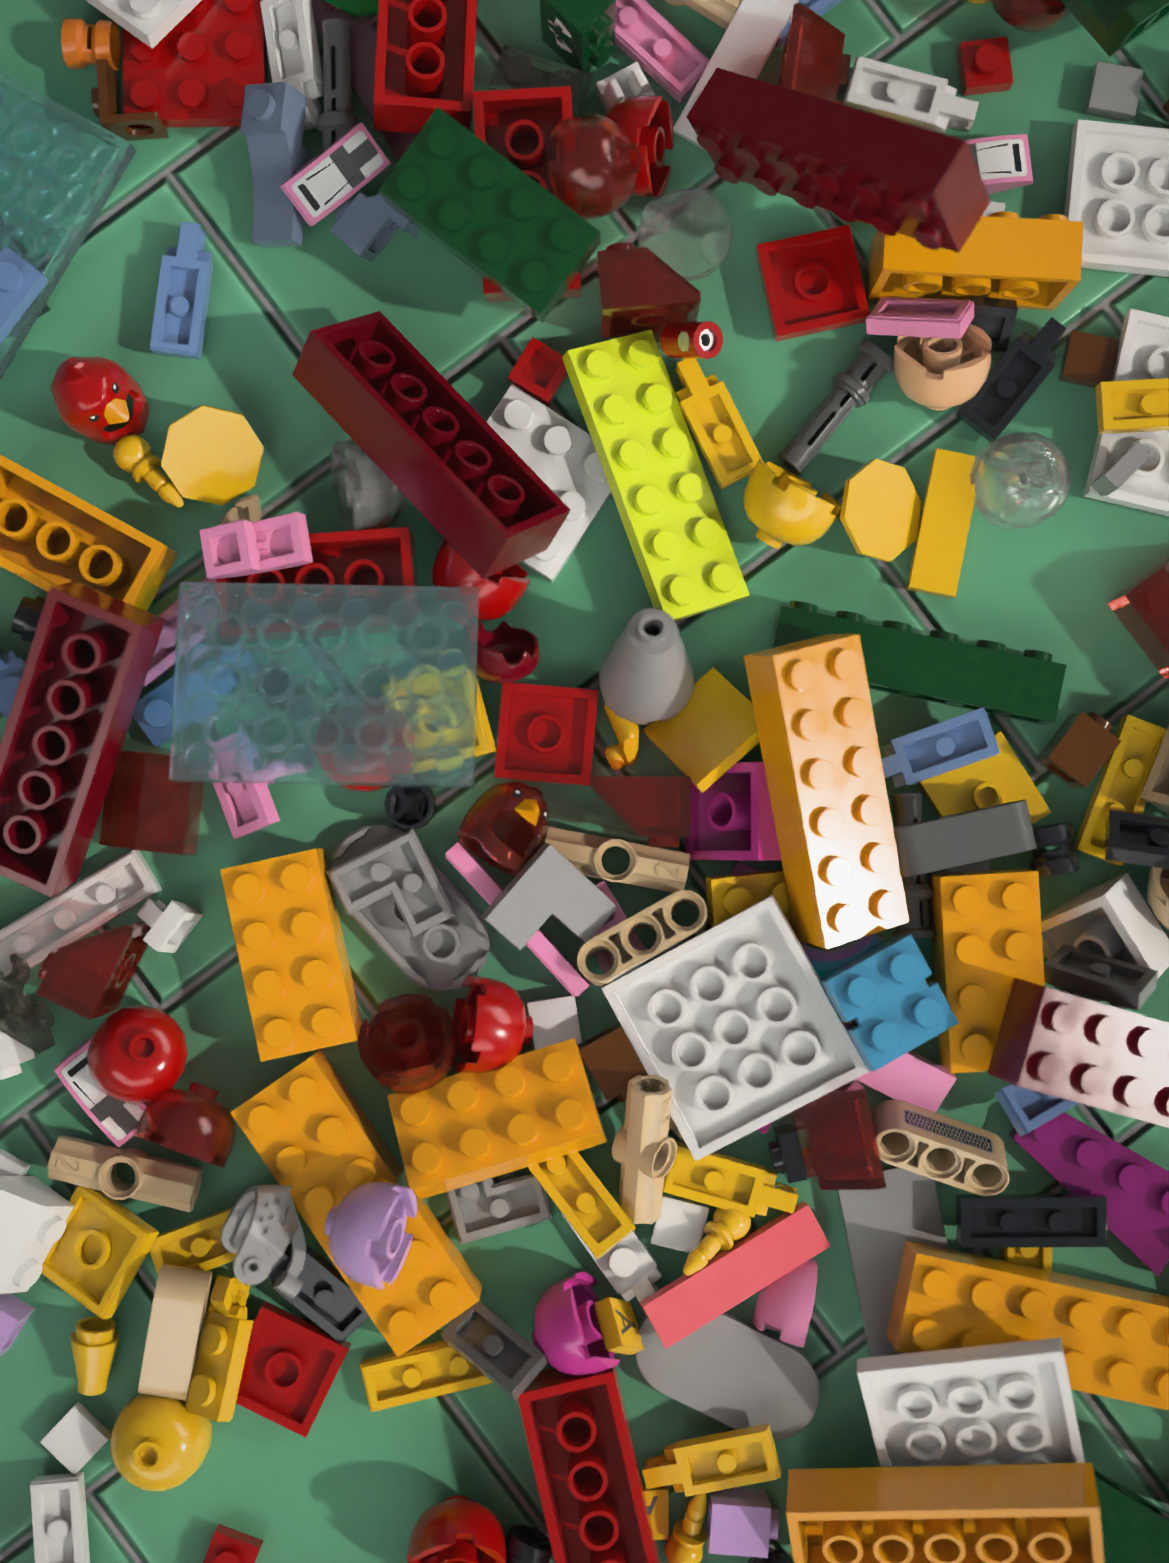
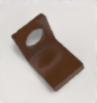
M106 59L96 60L98 87L91 89L92 106L95 116L100 118V124L111 140L118 142L168 138V130L157 112L120 113L119 80ZM134 124H143L150 126V128L134 129L128 126Z

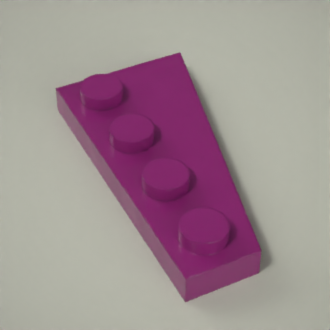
M1065 1112L1023 1136H1019L1013 1127L1009 1136L1070 1194H1102L1107 1197V1229L1159 1277L1169 1260V1171Z

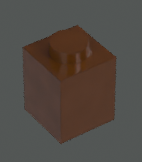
M1082 711L1067 717L1036 761L1073 789L1084 788L1090 784L1121 740L1111 733L1113 726L1106 719L1094 712L1089 711L1085 714Z
M620 1022L579 1044V1052L606 1101L616 1096L619 1102L626 1101L628 1081L637 1075L649 1076Z

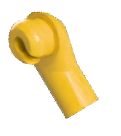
M605 703V712L618 740L617 744L606 747L605 755L611 769L620 770L626 765L630 768L638 760V724L618 717Z

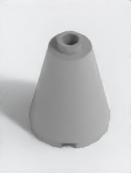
M645 609L636 613L601 662L599 685L602 697L606 705L618 717L641 725H647L648 722L662 719L664 722L673 719L686 707L693 692L694 671L676 622L668 613L662 610Z

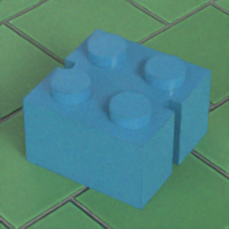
M911 934L893 936L819 977L820 984L841 1022H849L852 1019H855L858 1026H847L846 1031L868 1071L880 1069L959 1023L938 983H926L925 978L932 975V972Z

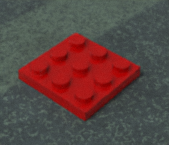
M202 0L153 49L122 27L123 114L157 112L166 128L241 126L245 85L268 83L267 44L260 4L261 0ZM143 124L128 126L130 128H150V126Z

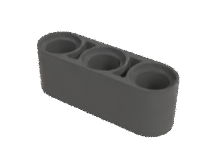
M1026 800L998 804L893 828L902 877L934 872L1037 848Z

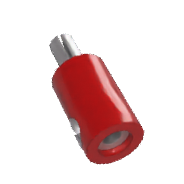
M710 321L673 322L668 324L662 333H654L655 340H660V342H657L658 348L662 349L666 356L673 359H710L720 352L723 345L721 329L717 324Z

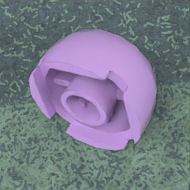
M384 1182L358 1185L342 1199L339 1206L335 1205L331 1208L325 1223V1234L330 1236L329 1246L334 1263L348 1278L377 1289H384L382 1282L391 1284L396 1279L404 1265L413 1238V1234L404 1232L407 1216L416 1218L417 1215L416 1195L412 1188Z

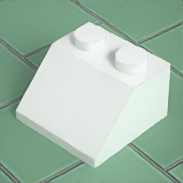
M1127 872L1086 890L1041 918L1043 954L1047 961L1063 944H1067L1157 970L1158 978L1169 967V939ZM1072 994L1096 1002L1103 1001L1084 994Z
M0 1176V1294L27 1292L38 1280L42 1273V1264L53 1244L63 1235L66 1229V1220L74 1208L73 1204L35 1176Z

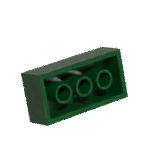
M439 107L435 109L378 190L387 205L542 323L601 243V232Z

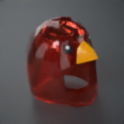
M520 781L495 784L476 799L464 815L455 834L479 858L496 869L515 877L544 842L549 828V807L543 798V793L536 787L528 786Z

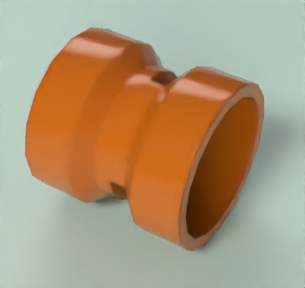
M81 18L64 19L61 29V46L65 64L69 69H86L88 65H96V60L106 59L113 71L119 70L122 58L120 30L116 22L100 19L95 24H86Z

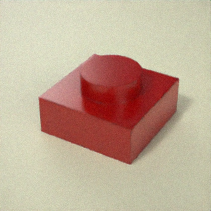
M1007 36L960 42L957 49L963 96L1010 90L1014 81Z
M532 337L510 372L508 382L549 407L568 376L562 360L563 355Z
M218 1524L203 1563H256L264 1540Z

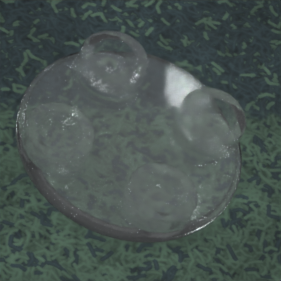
M705 188L676 190L649 202L644 207L638 231L639 247L649 266L660 275L677 281L698 280L716 271L727 258L733 239L732 224L726 210L717 201L715 194Z

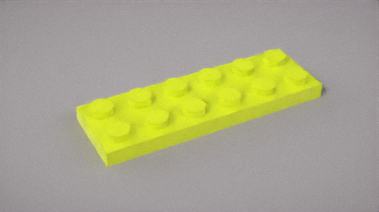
M652 329L568 350L563 355L562 360L654 609L662 610L668 613L674 621H678L748 597L750 595Z

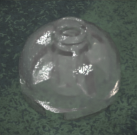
M1036 432L1007 434L986 444L975 458L970 473V485L975 484V492L978 497L974 501L978 510L991 523L1007 530L1033 527L1054 516L1066 502L1071 486L1070 464L1060 447L1046 436Z
M353 440L336 442V445H333L331 450V473L333 490L339 489L343 505H336L343 530L389 528L396 522L403 510L404 494Z

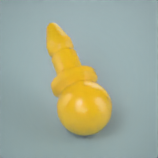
M127 435L118 440L113 451L114 460L118 467L125 472L133 473L132 478L137 483L146 482L155 492H158L160 498L165 502L181 508L184 505L183 499L175 485L169 482V478L159 469L161 459L156 455H152L149 443L137 435Z
M717 1208L713 1214L712 1222H707L703 1228L706 1236L697 1244L696 1249L689 1253L683 1267V1273L688 1276L704 1268L708 1260H711L720 1249L729 1251L733 1247V1241L742 1239L749 1232L751 1217L744 1215L737 1209L725 1210Z
M706 1493L694 1495L689 1501L684 1519L674 1524L672 1535L665 1545V1556L668 1563L701 1562L703 1558V1545L706 1540V1531L702 1527L707 1512Z

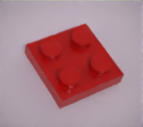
M850 224L756 245L755 254L775 342L866 322L870 312Z
M502 683L494 778L590 786L598 690L523 683Z
M265 1301L252 1325L236 1404L306 1438L351 1343L347 1341L339 1343L323 1329Z

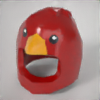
M103 356L71 357L60 364L50 389L60 418L74 432L99 444L116 445L118 440L124 436H138L144 432L149 415L148 402L141 386L121 365ZM128 393L133 398V414L130 420L126 402ZM129 421L123 428L112 432L103 430L109 424Z

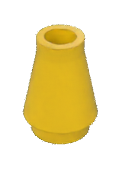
M98 1316L83 1318L76 1323L75 1331L70 1335L78 1380L77 1391L82 1395L95 1396L107 1390L108 1377L120 1338V1333L116 1330V1323L111 1318L101 1319Z

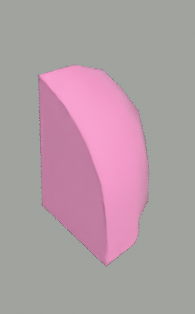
M816 1259L806 1261L759 1291L751 1321L758 1330L763 1331L766 1328L781 1332L780 1341L804 1348L817 1287L818 1267Z

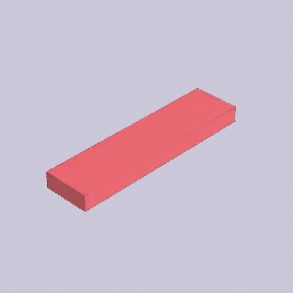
M802 1201L795 1206L794 1214L789 1212L781 1214L734 1243L729 1251H721L716 1254L711 1260H708L704 1268L688 1276L682 1275L639 1303L661 1343L667 1349L826 1250L831 1245L811 1208L806 1202Z

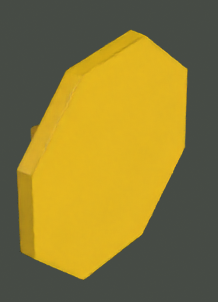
M201 404L169 424L161 466L183 498L223 506L255 486L264 447L242 413Z
M871 459L845 481L840 521L857 554L891 562L917 539L922 502L904 467L879 459Z

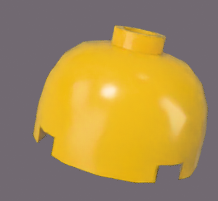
M761 459L756 463L744 489L743 505L747 517L758 527L755 536L776 549H780L784 542L801 546L813 543L824 536L840 513L842 504L825 491L821 498L817 497L818 492L811 487V482L772 462L767 461L765 464Z
M138 1394L121 1410L111 1432L110 1453L116 1470L129 1484L144 1491L163 1492L180 1486L200 1468L208 1453L212 1437L210 1419L186 1412V1401Z

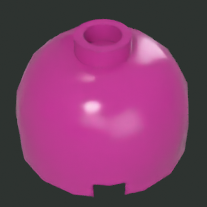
M586 1272L573 1274L550 1286L537 1303L534 1314L533 1345L545 1354L551 1366L567 1376L580 1377L597 1374L618 1366L620 1360L614 1359V1352H609L605 1348L594 1306L599 1299L592 1287L600 1283L595 1277Z

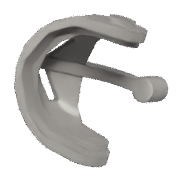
M252 1185L242 1193L221 1229L220 1237L222 1244L228 1251L236 1253L232 1267L237 1279L246 1285H255L268 1277L272 1267L284 1254L291 1240L292 1254L286 1270L278 1276L274 1286L292 1299L300 1292L303 1286V1282L297 1277L303 1269L306 1258L305 1237L290 1194L292 1185Z

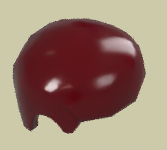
M503 620L496 629L491 631L485 630L480 621L474 622L465 631L468 662L472 670L484 681L502 684L520 680L531 674L540 661L538 638L527 629L510 627Z

